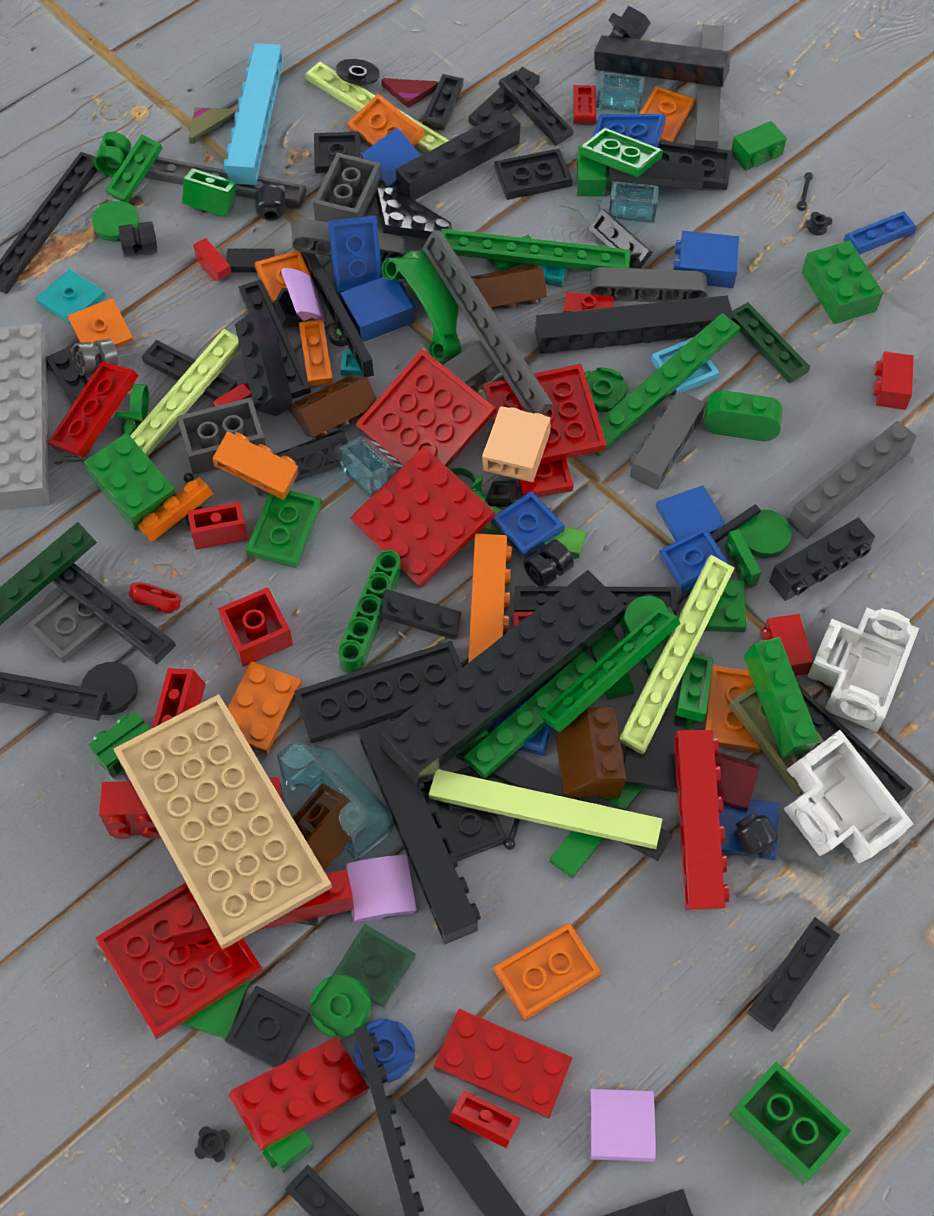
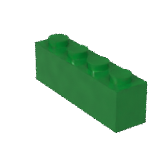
M778 637L755 642L743 657L781 757L783 759L808 753L820 742V739L781 639Z

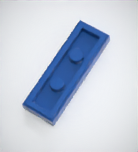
M903 211L845 234L844 241L850 240L860 255L915 233L917 226Z

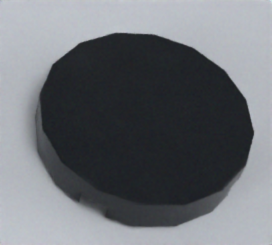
M105 662L96 665L87 672L81 687L102 690L107 693L108 697L101 715H114L123 712L135 700L138 691L134 673L127 666L119 662Z

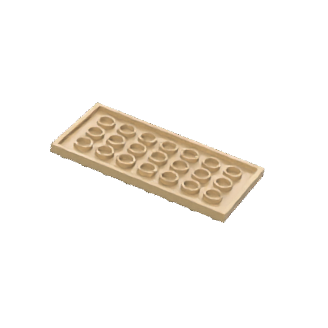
M219 694L114 748L116 756L222 950L332 888L331 882Z

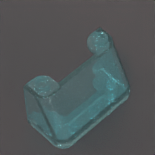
M293 742L276 754L283 782L291 790H294L296 786L302 785L308 787L313 792L321 783H324L351 801L340 811L339 822L342 829L349 835L350 843L346 850L355 861H358L391 833L394 827V819L390 810L334 750L303 742Z

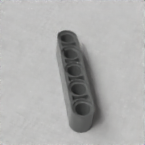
M297 219L292 223V246L295 250L331 256L327 222ZM378 231L381 265H383L384 260L387 258L403 257L406 254L405 240L402 236Z
M598 267L590 273V294L614 297V301L667 302L708 297L707 276L700 271Z

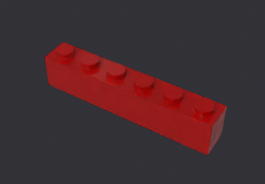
M713 730L677 731L674 734L685 910L724 909L725 903L729 902V887L727 884H724L723 872H727V858L725 854L722 855L721 843L725 842L724 825L719 823V813L723 812V799L721 795L717 794V784L721 783L720 767L715 766V755L719 753L718 738L713 737Z
M347 869L326 873L332 885L331 889L258 930L354 910L353 895ZM196 901L166 907L170 936L175 948L216 939Z

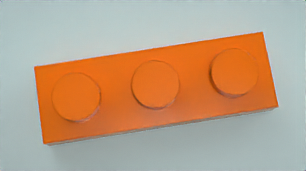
M323 320L300 322L299 328L307 381L310 387L333 384Z
M198 477L188 482L184 489L175 496L165 500L163 505L156 511L146 515L137 526L152 543L188 514L187 511L194 510L214 493Z

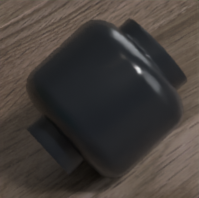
M266 184L260 187L255 193L256 213L265 220H277L286 210L285 192L274 184Z
M752 813L735 824L737 829L734 831V837L747 856L757 854L759 858H762L775 850L772 844L777 841L778 834L765 815L757 816L756 813Z

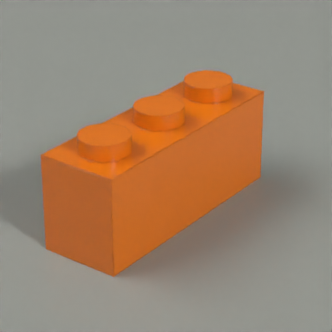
M227 431L213 456L214 466L285 500L298 475L296 462L287 456L279 457L273 454V451L265 445L258 444L256 446L248 442L249 439L240 433L235 432V434Z

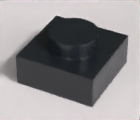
M493 481L486 497L488 505L509 506L514 503L519 490L517 481Z

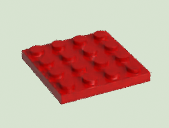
M421 349L355 425L388 451L403 466L425 446L448 468L497 410L456 375Z
M582 364L533 373L553 403L545 415L550 417L551 432L540 464L605 451L606 441ZM506 380L484 384L486 399L497 410L492 416L493 425L500 406L513 407L526 412Z
M424 446L371 496L350 519L382 551L392 550L396 552L400 557L401 570L421 589L496 514Z
M186 882L95 937L156 1040L263 972L262 966L243 938L223 950L217 939L175 948L170 936L166 907L195 901Z

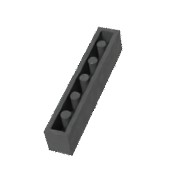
M897 420L793 506L788 523L808 539L907 456L917 435Z

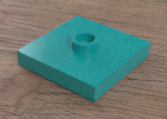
M68 269L43 291L36 300L40 306L71 325L67 317L68 315L98 304L106 295L104 290L71 269Z

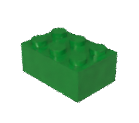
M850 240L807 253L802 274L833 324L877 311L883 291Z
M125 433L84 461L89 477L134 531L139 528L137 525L146 515L153 513L163 505L165 500L176 495L175 488L128 433Z
M777 1061L729 1114L802 1185L811 1179L851 1132L847 1126Z

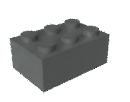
M337 153L313 201L315 221L327 222L330 220L366 217L376 197L377 188H380L382 184L381 163Z
M252 397L177 416L193 474L217 468L214 466L213 456L227 431L232 434L237 432L246 436L249 439L248 442L256 446L258 444L266 446Z

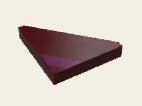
M383 78L381 80L382 86L407 108L433 93L438 85L437 81L391 78Z

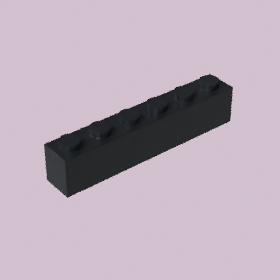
M601 35L594 50L595 70L723 87L730 68V51Z
M506 110L396 169L397 190L416 200L518 145L520 143L521 123Z

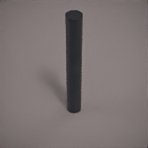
M754 504L710 535L716 543L728 536L729 532L738 529L760 514L759 507Z

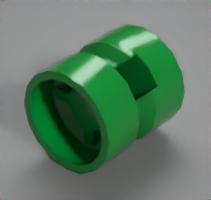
M117 132L105 133L94 158L96 169L106 176L114 177L131 150L129 139Z

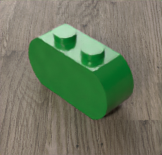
M719 390L707 398L704 425L713 434L765 442L779 435L783 407L773 397Z
M642 596L633 600L628 605L621 620V628L627 636L657 608L660 607L672 614L674 612L670 607H666L661 599L653 596ZM670 634L639 661L648 676H650Z

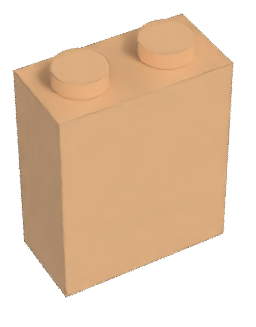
M500 406L482 455L483 471L533 482L551 432L550 417L540 413L533 414L520 411L513 407Z

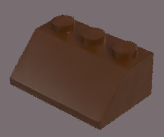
M535 265L470 276L492 311H494L496 306L503 305V309L517 307V302L526 301V304H535L541 302L540 298L547 297L543 268Z
M351 374L293 402L294 405L288 409L307 436L320 438L329 434V429L335 426L338 428L350 424L351 418L357 415L362 417L377 398L368 377Z
M588 707L560 733L555 730L563 797L620 798L626 781L615 707Z
M324 783L320 784L293 817L324 872L331 862L342 854L345 845L350 839L362 830L363 824L368 819L349 799Z

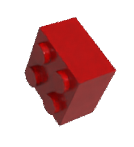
M268 587L218 608L221 623L243 667L249 665L251 661L256 662L293 646L291 631Z

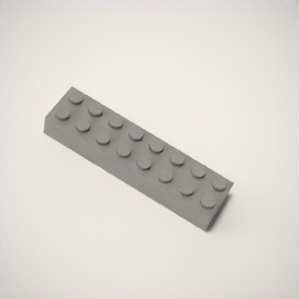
M41 323L0 327V510L49 505V444L47 443L49 440L48 362L46 359L48 356V342Z

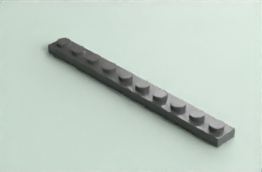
M433 230L422 248L525 411L533 414L540 413L545 416L553 403L442 232Z

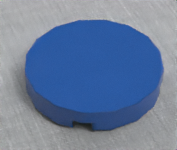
M380 1018L369 1022L366 1025L368 1033L375 1032L380 1050L374 1052L377 1065L384 1064L388 1078L386 1083L400 1079L410 1070L415 1059V1043L411 1032L398 1021ZM356 1039L353 1055L358 1069L367 1078Z

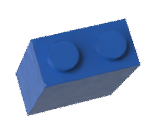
M682 230L681 240H676L674 254L679 255V257L674 259L673 270L700 271L707 276V286L734 288L738 266L739 236Z
M381 277L340 293L341 303L363 342L414 323L416 307L412 298L408 299L406 296V290L401 281L387 280L385 277Z

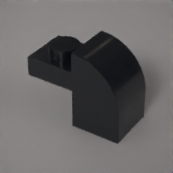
M628 5L621 17L612 13L608 19L613 26L609 36L640 40L651 23L645 14Z

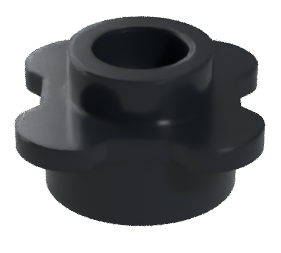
M812 212L811 218L806 221L805 226L811 234L819 236L827 232V227L832 224L833 220L819 212Z
M208 1126L201 1128L198 1133V1146L194 1150L195 1156L198 1159L207 1157L214 1159L215 1162L223 1161L226 1157L225 1145L230 1139L228 1131L225 1129L217 1131L210 1129ZM211 1141L215 1142L214 1147L209 1146Z

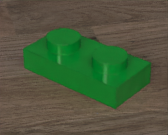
M740 530L731 531L724 546L728 558H732L736 565L737 576L740 580H744L746 587L756 586L761 570Z

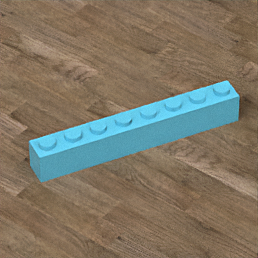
M255 43L253 52L249 54L250 67H246V82L242 83L243 96L239 97V112L235 113V127L231 129L232 143H228V159H224L223 164L224 173H227L228 179L235 181L236 184H257L283 66L282 47L276 44Z

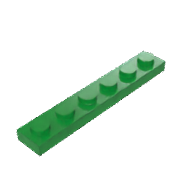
M660 607L657 608L539 714L542 721L560 733L680 625L678 617Z
M582 652L466 754L465 762L483 779H486L546 725L539 714L595 665L596 662Z

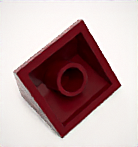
M718 753V755H715V766L720 767L721 783L717 784V794L722 796L723 805L748 811L760 764Z

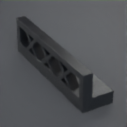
M657 161L638 178L611 168L609 180L702 190L705 166Z
M341 430L275 453L279 457L287 456L294 461L303 458L301 463L295 461L299 468L294 483L354 460L345 432ZM342 443L346 457L338 460L329 457L332 447ZM327 449L326 452H325V454H322V453L319 452V451H322V450ZM316 453L323 457L319 467L312 469L305 466L308 456ZM327 459L333 461L328 464H325ZM303 468L309 470L304 473H301ZM255 486L258 496L268 493Z

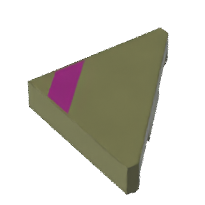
M195 107L189 133V142L194 144L195 139L205 133L207 135L220 128L222 123L228 119H235L236 109Z

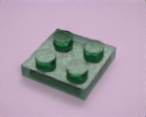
M364 924L332 976L345 974L359 979L368 989L371 1001L385 1009L415 960L416 953Z

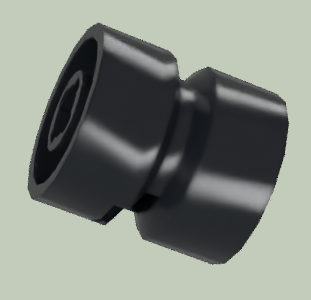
M152 221L139 223L137 227H134L133 224L119 226L124 257L138 255L139 251H142L144 254L158 252Z
M556 539L543 546L541 553L535 552L523 561L525 571L537 586H548L557 579V575L562 576L574 567V561L570 552Z

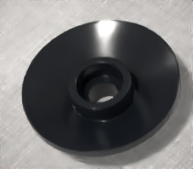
M345 59L336 66L338 77L354 85L373 84L380 76V71L374 64L362 59Z

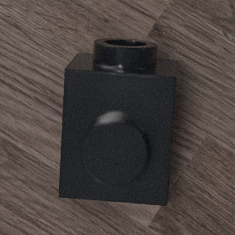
M282 288L273 307L283 326L299 327L300 322H307V320L303 321L298 316L288 289Z

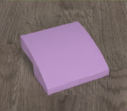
M291 268L282 269V275L298 316L303 321L313 317L314 320H323L324 323L328 322L314 280L302 271Z
M407 855L371 858L345 865L353 895V922L381 921L385 916L413 915L417 911Z
M591 1089V1159L655 1162L654 1092Z

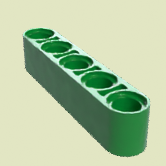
M392 550L382 551L377 556L338 649L341 669L346 673L358 671L364 667L383 621V618L378 617L382 593L385 589L395 591L400 579V557ZM385 566H393L392 568H389V569H388V568H384ZM379 587L384 588V589L381 590V591L375 590L376 588H379ZM370 609L375 610V612L373 613H366L365 611ZM358 632H365V633H366V634L363 635V636H357V635H355V634H357ZM348 655H356V656H357V657L354 658V659H347V658H346Z

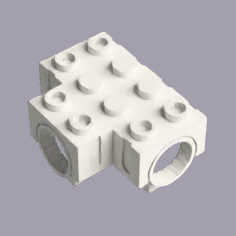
M866 608L857 629L831 619L807 676L833 687L825 707L829 713L875 732L879 730L886 717L919 628L910 624V619L905 618L900 613L883 608L876 611ZM877 620L893 622L900 626L902 630L887 629L880 625Z
M841 730L786 769L797 780L799 787L804 793L783 809L819 856L829 852L843 842L851 850L857 862L861 863L872 858L879 851L893 843L907 829L914 825Z

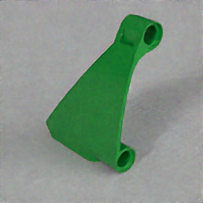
M423 250L411 251L403 257L385 259L382 265L384 277L387 280L406 279L432 322L433 337L429 347V354L438 362L450 361L462 352V347L456 332L458 304Z

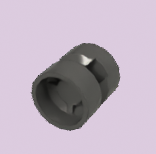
M111 339L97 340L93 344L91 342H82L73 345V363L79 375L93 374L102 361L118 365L117 350Z

